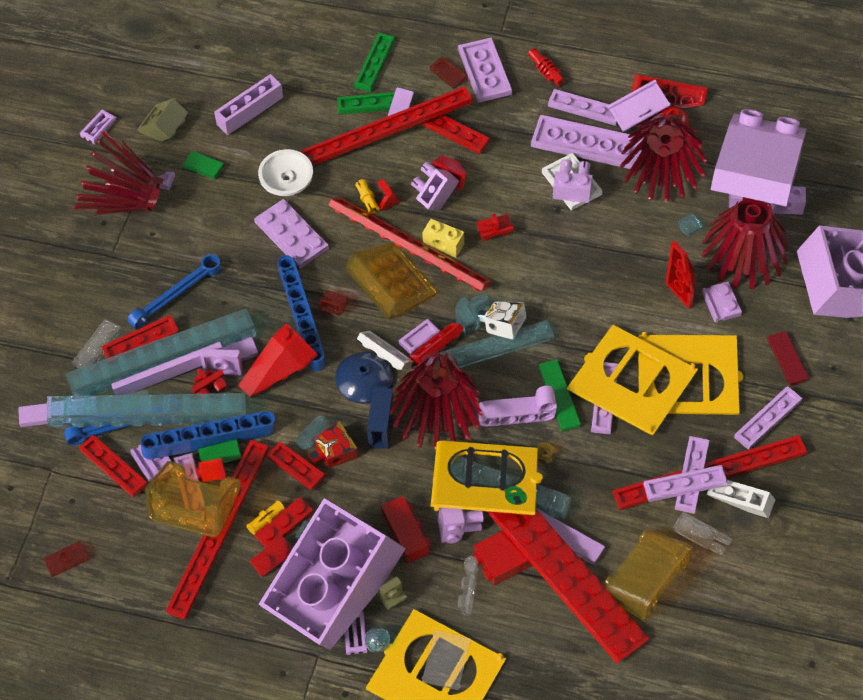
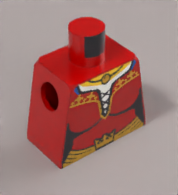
M339 420L315 437L316 450L308 453L313 464L323 459L328 468L359 458L356 445Z

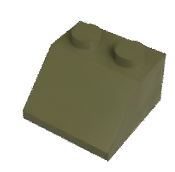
M174 98L156 104L137 131L158 141L170 140L175 136V130L185 122L184 118L188 112Z

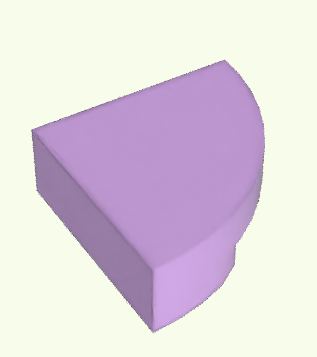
M166 172V174L157 176L164 179L163 185L160 184L159 188L169 190L175 178V172Z

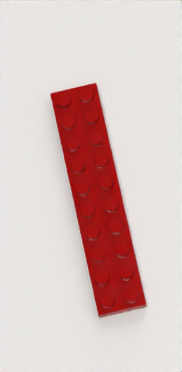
M536 507L535 515L486 511L617 664L649 641V637Z

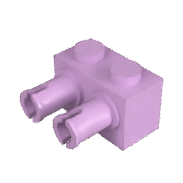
M566 159L562 160L560 172L555 171L553 199L589 203L592 175H589L590 163L586 162L584 168V161L580 162L577 174L571 173L572 161L567 160V166H565Z
M426 162L423 164L424 167H421V171L430 178L425 183L420 177H416L414 179L416 184L412 182L411 185L420 192L416 198L427 209L440 211L459 180L447 170L436 169L430 162Z
M439 508L438 526L441 542L456 543L462 540L464 532L481 531L483 512L479 510L464 511L463 509Z

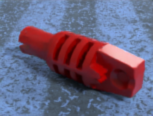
M536 48L528 52L529 57L536 63V68L549 82L553 81L558 87L564 84L563 78L560 76L562 72L548 57H544Z

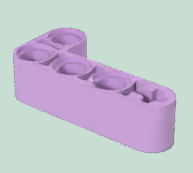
M542 386L537 389L536 396L480 402V409L483 415L478 414L480 425L485 427L551 420L555 417L557 409L554 388L552 386Z

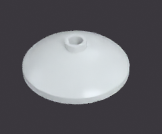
M285 149L269 154L261 162L258 176L261 185L268 192L278 196H290L303 191L310 184L313 177V167L308 157L303 153Z

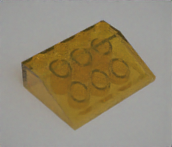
M394 243L352 252L345 267L346 271L388 320L405 315L437 295V291Z

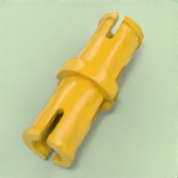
M361 179L359 183L356 182L355 184L361 195L360 199L365 203L370 214H376L377 212L374 208L377 211L380 208L374 199V192L370 190L367 181Z
M277 500L267 510H262L257 518L247 524L248 530L254 535L266 524H270L272 519L285 509L283 504Z

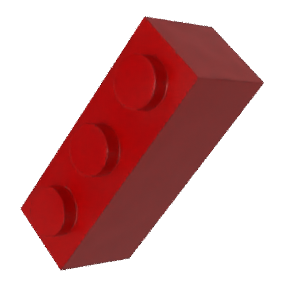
M402 496L381 505L382 515L396 543L406 548L402 554L406 563L408 564L428 555L431 544L428 536L423 535L421 532L422 525L419 519H415L412 514L414 510L411 503L406 502Z

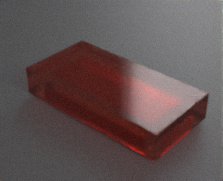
M444 57L439 58L429 66L430 71L453 89L466 81V75Z

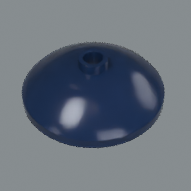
M359 352L348 356L340 363L336 371V385L339 392L346 399L355 403H371L373 387H387L391 389L393 384V371L387 360L378 357L376 353Z

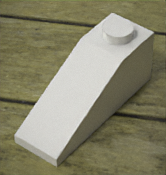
M727 480V486L708 490L707 495L766 518H769L775 502L770 492Z

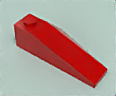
M634 74L631 92L656 80L657 85L671 106L689 108L704 105L707 87L645 74Z
M674 240L671 242L665 284L690 309L693 304L696 273L687 253Z
M285 324L271 338L238 386L250 398H253L271 388L272 384L277 381L287 379L288 375L293 372L305 369L318 354L288 324Z

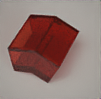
M326 290L320 298L318 309L340 316L344 313L349 303L348 297Z

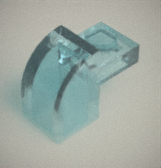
M486 294L476 296L471 301H468L464 296L457 302L455 318L456 323L461 324L464 329L461 332L463 336L480 329L478 313L480 310L486 311L489 309V298Z

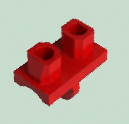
M492 214L491 218L477 222V228L484 241L491 240L492 237L498 235L502 237L507 236L509 232L514 231L509 214L501 216Z
M201 368L196 370L198 376L193 379L196 385L191 387V393L204 403L212 397L208 390L210 387L214 386L218 393L225 390L227 385L224 380L223 371L220 369L212 374L210 369L205 372Z

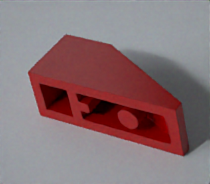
M222 457L198 462L199 466L196 467L198 479L202 478L203 482L226 478Z

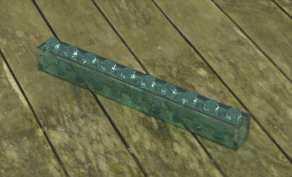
M247 308L68 372L65 375L75 400L89 398L92 395L104 393L112 389V383L217 342H220L222 347L254 337L256 336L255 327Z
M245 393L47 396L48 426L52 425L55 428H60L64 425H72L73 427H82L83 425L101 427L106 424L116 427L123 426V424H131L133 426L151 424L160 426L163 423H171L176 426L183 423L197 425L246 415Z

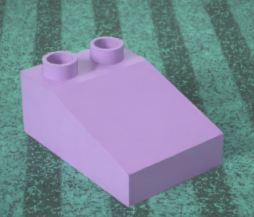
M743 109L740 115L734 113L715 167L711 190L787 206L807 129L799 127L800 122L790 117H779L777 122L763 120V114L752 109Z
M818 226L797 250L813 314L844 318L862 317L863 230Z
M324 498L258 605L319 645L331 650L380 590V587L384 585L406 548Z

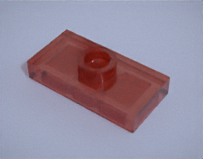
M78 541L44 557L43 560L51 577H54L88 561L89 558L81 541Z

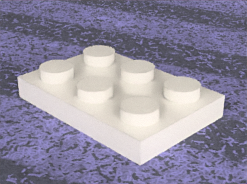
M573 153L542 168V174L552 186L554 184L555 171L560 172V163L564 159H566L565 166H567V160L572 161L571 173L578 174L580 162ZM593 178L589 201L602 195V189ZM563 200L571 211L585 204V202Z

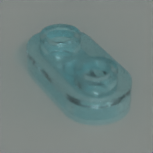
M318 416L313 419L296 438L298 446L301 449L311 448L315 444V437L328 428L329 422L324 416Z

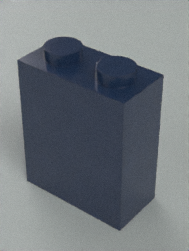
M373 387L367 425L368 443L371 448L389 449L393 414L390 415V410L394 406V401H392L393 389L387 387Z

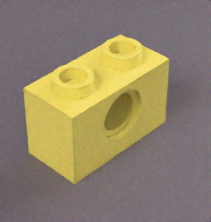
M430 219L423 231V243L437 251L457 258L464 246V232Z

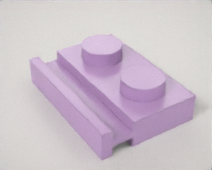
M729 282L713 285L707 289L702 288V294L715 323L719 320L725 321L741 316L742 311Z
M141 445L136 449L130 450L131 455L149 483L175 470L168 456L146 459L142 455Z

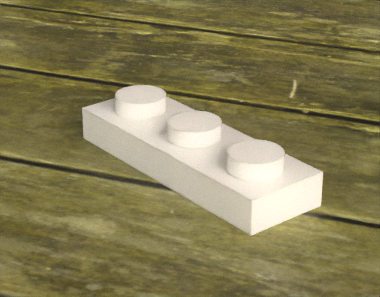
M370 330L360 332L357 339L362 342V345L375 351L378 357L391 362L394 368L403 370L411 367L413 360Z

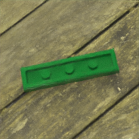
M378 33L356 79L354 88L371 93L395 42L394 36Z
M395 92L337 97L339 115L388 111L390 110Z
M558 360L539 364V370L545 386H552L554 388L557 404L555 415L561 432L580 428L581 424L570 393L567 390Z

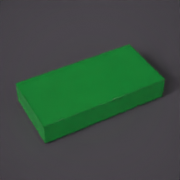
M191 151L183 163L184 168L214 180L224 167L222 162Z
M237 439L198 448L201 461L222 457L223 463L241 459Z

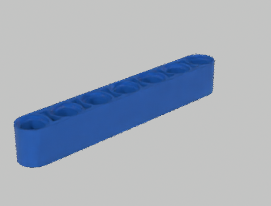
M284 255L278 259V268L295 325L301 338L318 354L316 358H319V360H313L309 364V368L313 371H321L326 365L323 347L293 257Z
M263 411L147 434L141 438V452L146 459H156L196 451L201 447L233 439L241 442L270 436L275 431V416L269 411Z

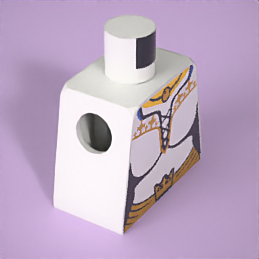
M494 302L489 311L480 310L478 313V321L485 322L488 333L508 339L515 338L526 319L523 302Z

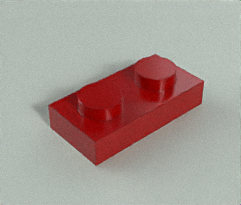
M281 536L249 561L262 577L289 556L292 548L284 537Z

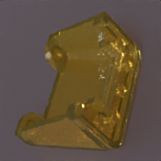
M167 461L145 487L147 514L155 522L216 537L222 531L240 491V480L226 477L221 481L220 487L186 478V471L182 465Z
M651 529L642 532L638 539L639 543L615 574L608 576L603 584L623 608L644 622L651 614L649 610L653 605H656L659 596L677 572H680L682 568H686L690 563L693 547L686 542Z

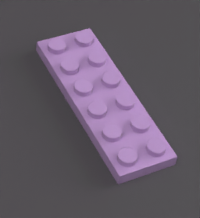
M540 115L531 141V147L566 155L573 153L575 157L620 167V164L642 139L625 154H621L624 147L630 143L629 140L631 138H628L630 134ZM642 149L635 155V157L628 164L624 166V168L630 169L632 167L637 157L641 153Z

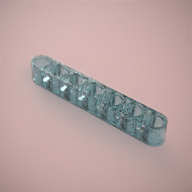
M458 457L451 464V472L456 479L465 483L467 459ZM473 461L471 483L499 486L500 471ZM506 473V486L516 483L520 478ZM536 484L535 507L551 517L565 519L572 499L566 494Z

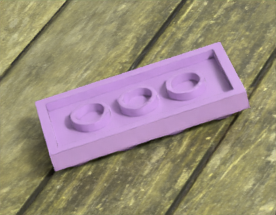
M492 38L458 45L459 54L478 103L512 95V89Z
M284 199L254 218L255 223L286 255L293 257L299 269L329 249L328 244Z

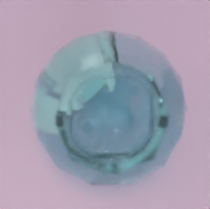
M373 627L365 635V645L373 653L384 652L390 646V634L383 627Z

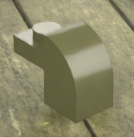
M391 574L376 593L379 600L388 610L407 599V596L402 591L401 581L398 577L393 578Z

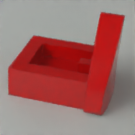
M380 180L377 184L386 196L381 201L379 208L384 211L399 204L400 200L385 180Z

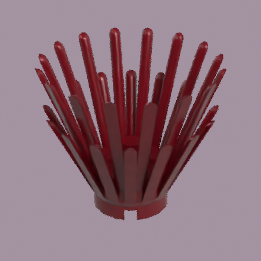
M661 113L650 121L637 126L640 129L628 136V138H631L629 140L630 143L624 147L621 154H625L641 139L642 141L620 164V169L628 164L643 148L625 176L624 181L628 182L632 175L635 176L646 159L634 192H639L642 183L648 184L654 167L648 199L653 200L658 178V188L663 187L664 180V201L668 202L670 200V165L672 185L674 188L678 186L680 198L685 197L679 159L687 182L690 181L693 189H697V183L686 153L696 171L700 173L701 177L704 178L705 176L688 143L704 163H706V159L700 150L702 149L700 145L704 146L703 142L693 134L697 132L682 122L681 118L675 114L665 116L666 113Z
M101 131L102 137L131 162L101 140L97 139V143L134 173L92 151V156L109 166V170L114 175L91 166H86V170L89 171L90 175L106 181L104 185L81 181L80 184L83 186V189L105 194L100 196L77 194L78 201L97 203L73 204V209H98L94 213L95 215L141 210L151 213L161 191L159 186L160 184L163 185L164 179L157 177L124 140H122L124 145L122 146L107 132Z
M743 197L742 201L739 203L737 201L734 206L718 215L720 217L710 223L709 226L716 225L709 230L702 244L710 240L725 224L726 226L704 250L702 258L714 249L727 232L728 234L708 264V271L712 269L715 263L721 262L732 243L717 278L719 282L723 280L727 268L729 271H733L739 255L732 286L733 288L738 287L744 263L743 274L748 275L750 269L749 289H754L758 248L759 273H764L765 285H769L766 242L772 266L776 269L777 276H781V269L772 235L786 265L787 258L784 249L788 251L786 245H789V242L782 230L784 232L786 230L772 212L770 204L768 206L764 201Z
M439 351L427 353L416 367L400 379L403 382L394 391L397 394L392 400L395 403L390 410V415L395 412L413 386L414 388L393 424L394 428H397L401 419L406 416L417 396L403 433L404 440L408 438L411 428L417 426L424 402L425 406L417 440L418 447L423 445L425 430L427 432L432 431L434 411V449L436 450L437 442L440 441L441 415L443 432L446 433L449 429L450 441L456 442L451 403L458 427L463 429L466 440H470V433L457 392L469 418L472 419L475 428L479 429V423L464 391L478 414L482 416L479 400L474 392L476 394L480 393L472 382L474 381L458 366L455 357L450 353L445 352V355L439 354Z

